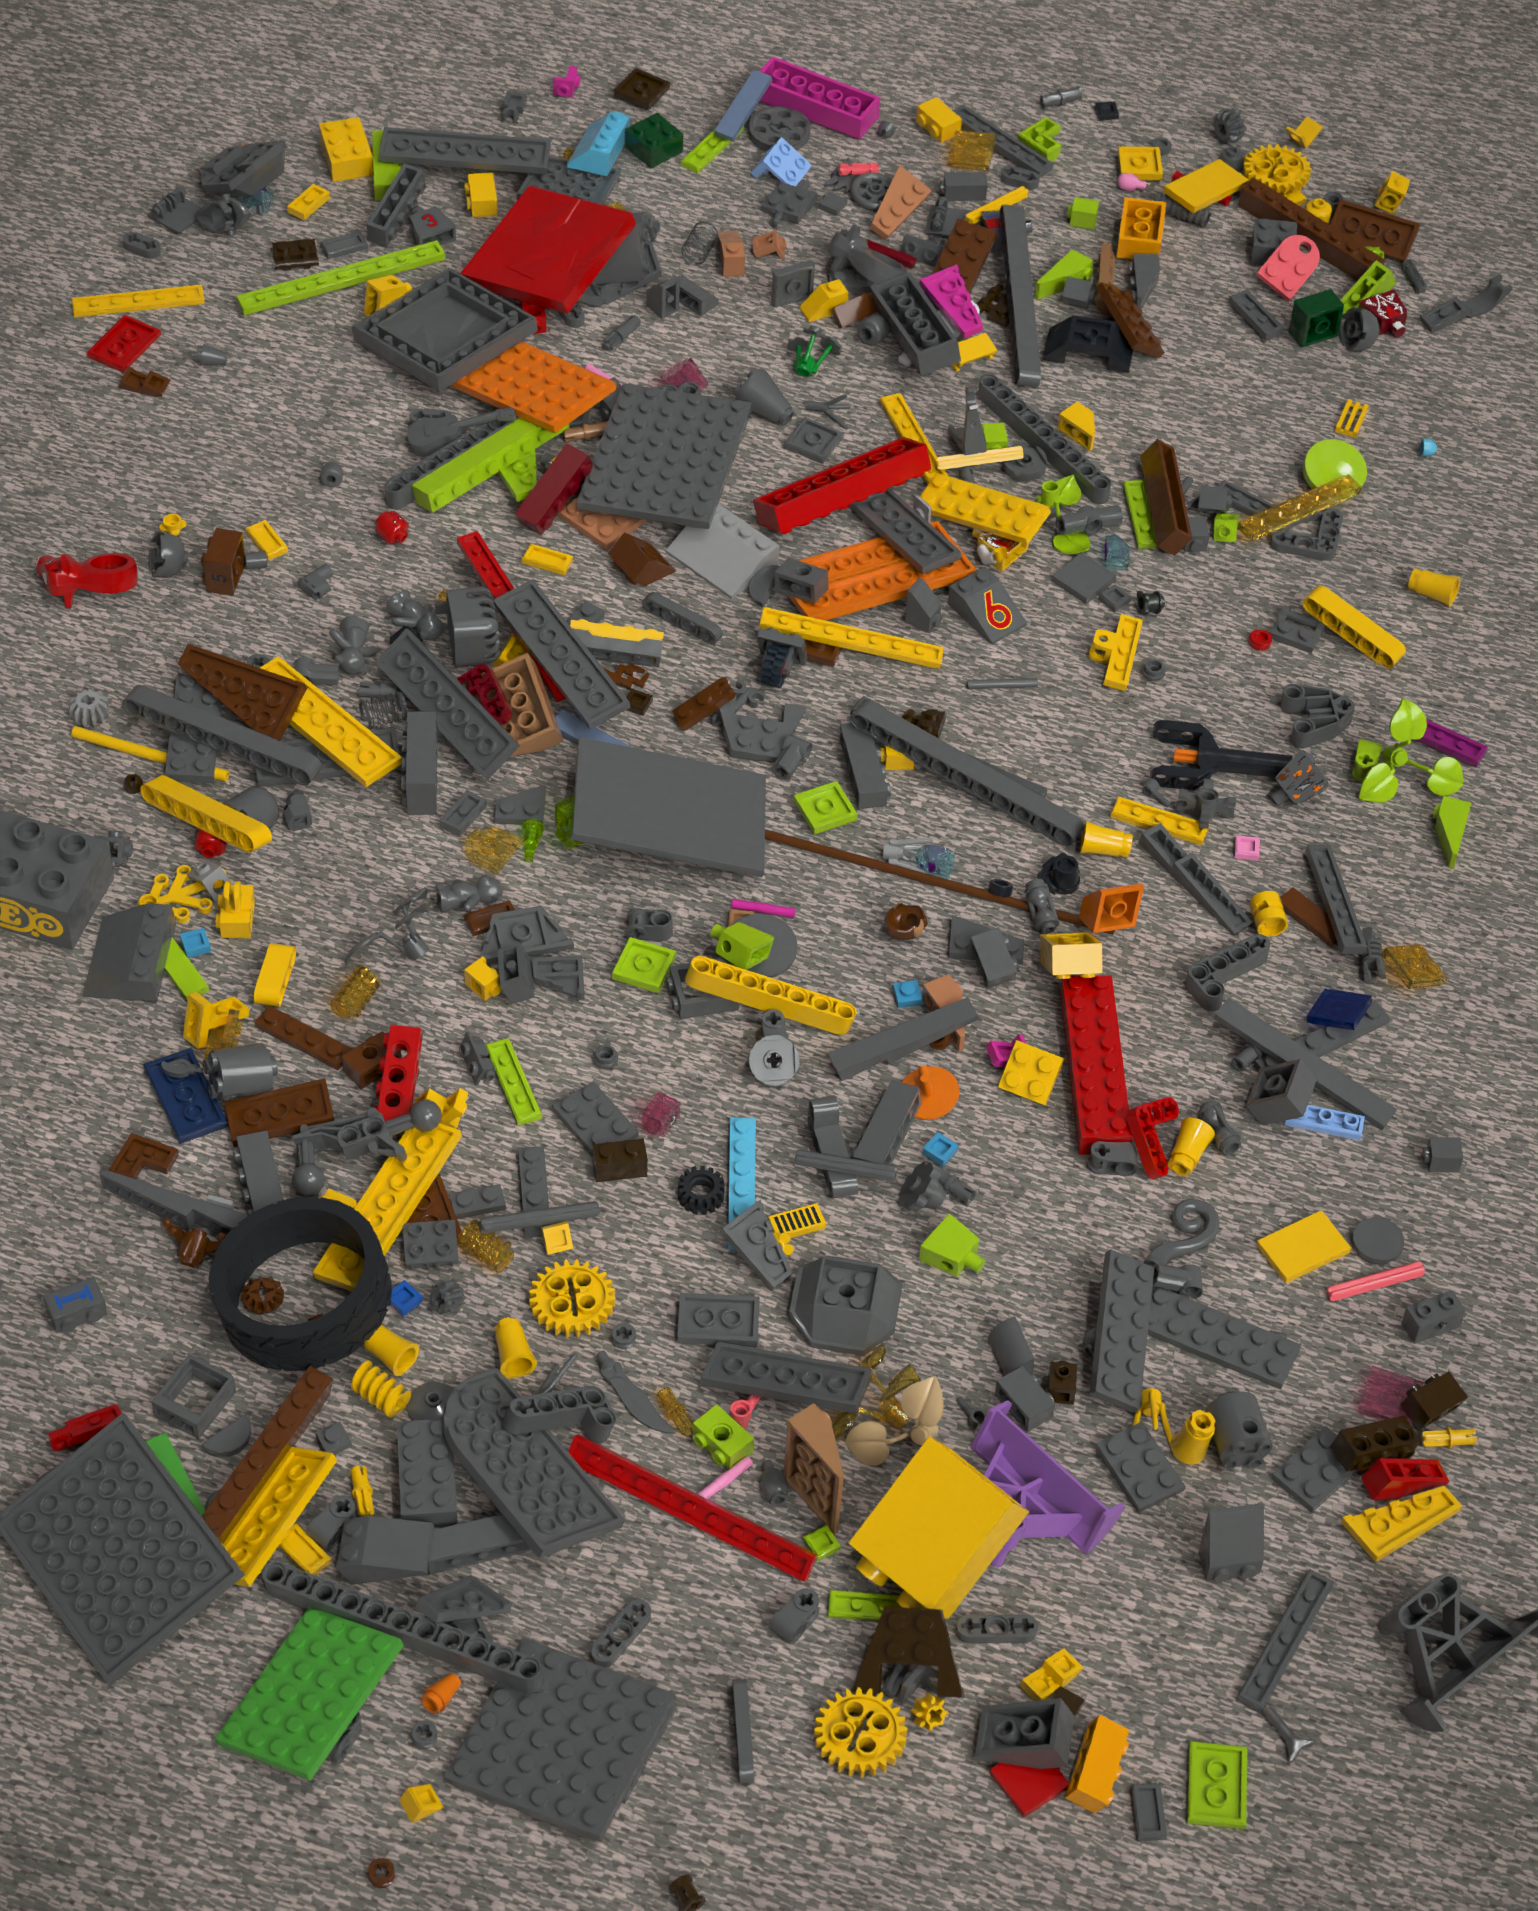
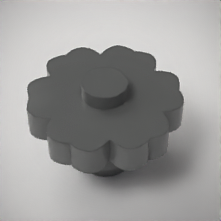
M924 1161L914 1168L912 1174L906 1177L901 1187V1192L903 1193L899 1197V1202L902 1207L908 1211L913 1210L917 1212L924 1206L938 1208L944 1202L946 1191L937 1181L941 1176L939 1167L931 1162L926 1163Z

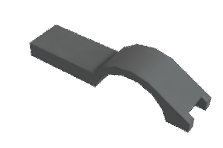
M1499 274L1490 279L1488 285L1478 296L1467 301H1461L1454 297L1421 314L1420 321L1431 333H1434L1466 316L1477 317L1488 313L1512 291V286L1509 284L1504 287L1500 283L1502 275Z

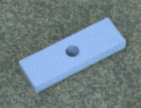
M1307 1105L1303 1117L1286 1120L1285 1125L1361 1140L1365 1116Z

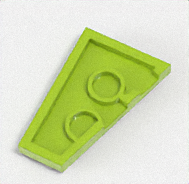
M535 449L524 454L522 458L506 468L500 467L498 469V475L516 502L524 501L537 484Z

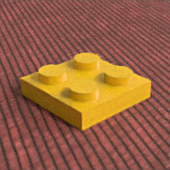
M1118 146L1120 175L1129 173L1137 176L1138 180H1162L1163 171L1159 147Z
M1016 1040L998 1088L1046 1106L1064 1058Z

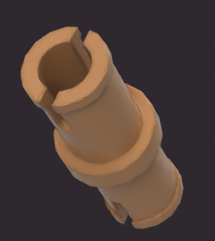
M607 421L591 425L583 423L582 426L565 429L563 431L565 443L581 439L589 441L590 438L603 436Z

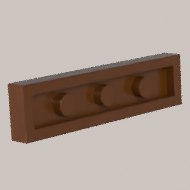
M270 1005L255 1021L256 1028L336 1070L342 1067V1056L349 1049H352Z

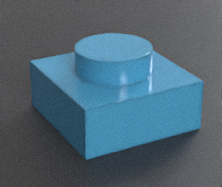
M204 928L180 934V940L187 958L211 952V946Z
M917 980L893 983L892 989L898 1008L922 1005L923 998Z
M937 1132L923 1147L922 1154L944 1167L958 1152L959 1145Z

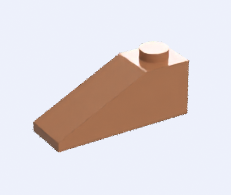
M718 231L717 239L723 276L744 275L745 252L739 232Z
M950 974L923 984L922 998L930 1012L962 1000V988L958 982L953 980ZM964 1027L952 1032L951 1041L958 1052L963 1051L965 1040Z

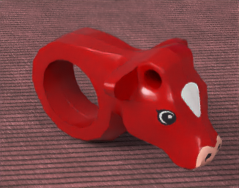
M123 553L95 555L84 562H78L67 554H61V557L46 555L38 558L36 562L37 575L43 579L46 590L54 596L64 595L65 608L71 609L74 593L79 589L95 593L115 594L128 591L138 584L136 561L132 556Z

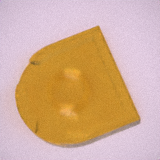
M490 827V829L483 830L476 829L468 835L465 841V853H467V858L473 864L497 875L523 844V839L498 827Z

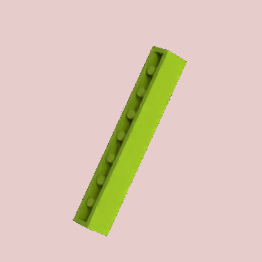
M522 418L517 419L412 484L416 503L434 513L498 473L500 467L506 468L522 458L524 454L538 448L562 433L565 429L570 428L569 424L558 432L553 433Z

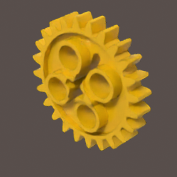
M1268 144L1267 148L1261 145L1259 150L1254 148L1253 153H1248V157H1245L1243 172L1244 176L1248 177L1249 182L1256 178L1276 192H1282L1286 195L1287 191L1294 194L1295 189L1301 191L1302 187H1306L1310 179L1311 167L1310 162H1306L1307 157H1301L1302 152L1294 153L1295 148L1288 150L1287 145L1280 148L1279 144H1276L1275 147Z
M565 1259L564 1266L554 1262L553 1270L546 1266L545 1275L537 1274V1281H532V1290H529V1307L532 1308V1316L538 1317V1325L545 1323L546 1331L555 1328L556 1336L561 1331H565L566 1338H569L571 1332H575L577 1338H579L580 1331L584 1330L586 1334L590 1335L591 1327L600 1330V1322L607 1324L608 1316L613 1315V1307H615V1288H612V1280H607L606 1272L599 1274V1266L590 1269L588 1261L583 1266H579L578 1259L575 1260L574 1265H570L568 1260ZM567 1280L572 1281L574 1301L576 1302L577 1317H574L572 1314L571 1297L569 1294V1286Z
M858 1687L854 1695H852L849 1689H846L845 1697L835 1693V1703L829 1699L826 1700V1709L820 1708L819 1717L815 1719V1727L817 1728H814V1737L817 1738L816 1748H822L821 1758L829 1756L828 1766L838 1763L839 1773L844 1768H848L850 1777L857 1770L860 1777L863 1778L865 1770H869L871 1775L875 1776L877 1767L886 1772L887 1763L895 1765V1756L901 1757L902 1747L906 1746L907 1738L905 1736H907V1727H904L905 1717H898L901 1708H892L893 1699L884 1702L882 1701V1692L874 1697L872 1696L871 1688L865 1695L862 1694L861 1688ZM855 1712L860 1714V1716L853 1717L849 1713ZM869 1713H873L866 1722V1730H862L866 1717ZM882 1725L885 1727V1729L879 1730L876 1729L874 1726ZM856 1733H860L853 1751L849 1752L848 1750L855 1742ZM844 1735L847 1738L840 1740L837 1739L835 1736ZM867 1747L873 1751L863 1752L861 1749Z

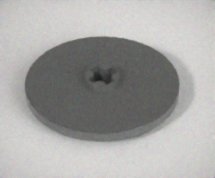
M752 914L742 917L733 923L741 922L774 937L768 959L753 966L748 971L773 978L787 971L793 964L797 954V940L793 930L783 920L767 914Z

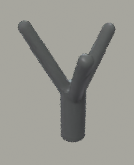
M847 394L828 402L807 401V409L824 411L841 427L848 429V426L829 410L849 409V404H835L846 399Z

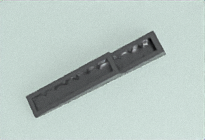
M1161 823L1141 834L1138 843L1233 936L1253 924L1194 853L1187 854Z
M967 997L831 1051L828 1055L841 1081H844L886 1059L891 1064L978 1020L979 1016Z
M103 1169L99 1174L102 1188L161 1218H170L172 1223L188 1231L191 1230L194 1224H197L216 1234L224 1233L227 1235L233 1227L239 1226L238 1223L248 1216L235 1210Z

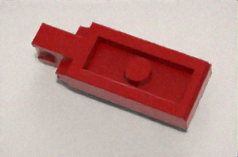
M113 1404L65 1422L66 1426L48 1433V1439L53 1451L65 1450L70 1446L89 1441L122 1414L119 1406Z

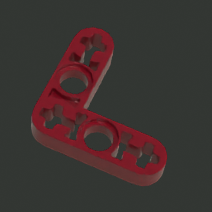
M479 664L457 678L462 685L468 683L467 690L473 696L479 695L484 708L501 725L510 721L512 717L511 708L495 672L485 664ZM485 672L484 679L481 680L482 673ZM496 689L495 697L487 700L488 692ZM494 706H498L502 710L500 717H497L499 712Z

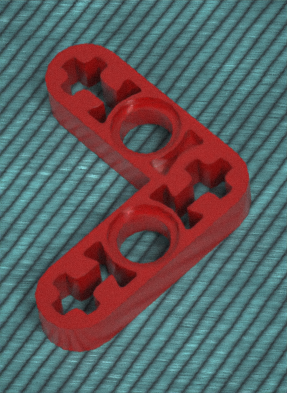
M1166 1097L1129 1109L1126 1114L1144 1170L1152 1180L1168 1174V1163L1154 1126L1178 1117L1179 1107L1172 1097Z

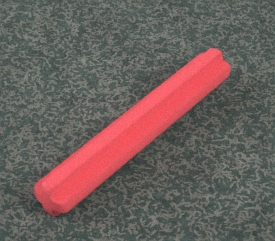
M1417 1261L1328 1286L1326 1293L1330 1301H1336L1421 1277L1424 1275L1425 1269L1422 1262Z

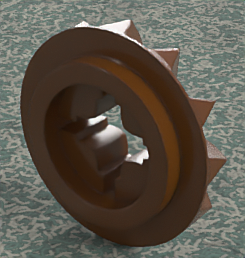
M260 1275L258 1279H249L248 1284L243 1286L241 1299L244 1306L251 1312L265 1314L276 1310L282 1304L284 1289L280 1281H275L272 1276L263 1278ZM262 1287L263 1289H265L266 1297H264V1301H262V1297H260L259 1290H261Z

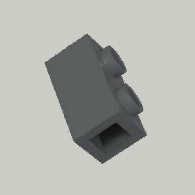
M944 172V180L940 181V194H944L947 201H986L988 188L986 172Z

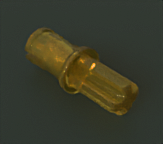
M670 1387L661 1389L657 1393L656 1398L665 1409L667 1419L674 1422L682 1435L690 1436L693 1433V1422L685 1412V1405L680 1404Z

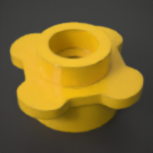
M168 514L163 518V524L159 525V529L162 532L166 531L177 536L180 534V530L185 528L187 524L185 520H181L179 515Z

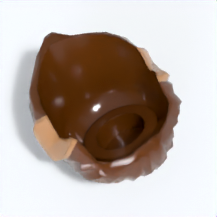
M897 903L894 908L891 907L887 911L884 918L885 927L891 939L910 940L919 937L928 924L925 913L919 905Z

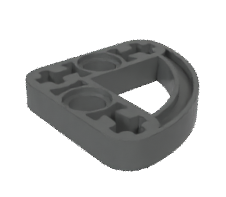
M1326 507L1306 508L1293 512L1283 518L1275 527L1271 538V547L1275 551L1324 561L1332 560L1337 549L1343 514L1337 509ZM1330 518H1334V524H1329ZM1321 521L1318 537L1287 532L1301 523ZM1324 533H1332L1334 537H1327ZM1299 544H1306V545H1308L1309 547H1308V548H1301V547H1299L1298 545H1299ZM1325 544L1329 545L1328 551H1324Z

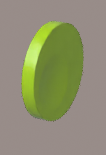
M1327 439L1317 442L1309 449L1303 460L1302 468L1306 482L1317 494L1328 499L1341 500L1354 496L1360 491L1367 477V466L1361 453L1349 443L1341 440Z

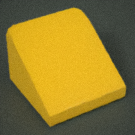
M431 1784L409 1787L399 1799L411 1823L443 1809V1805Z

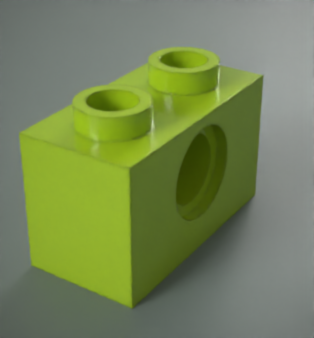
M717 1404L693 1423L692 1438L699 1448H705L709 1451L713 1460L720 1466L724 1465L728 1470L744 1457L754 1452V1437ZM723 1438V1439H726V1440L720 1441V1440H717V1439Z

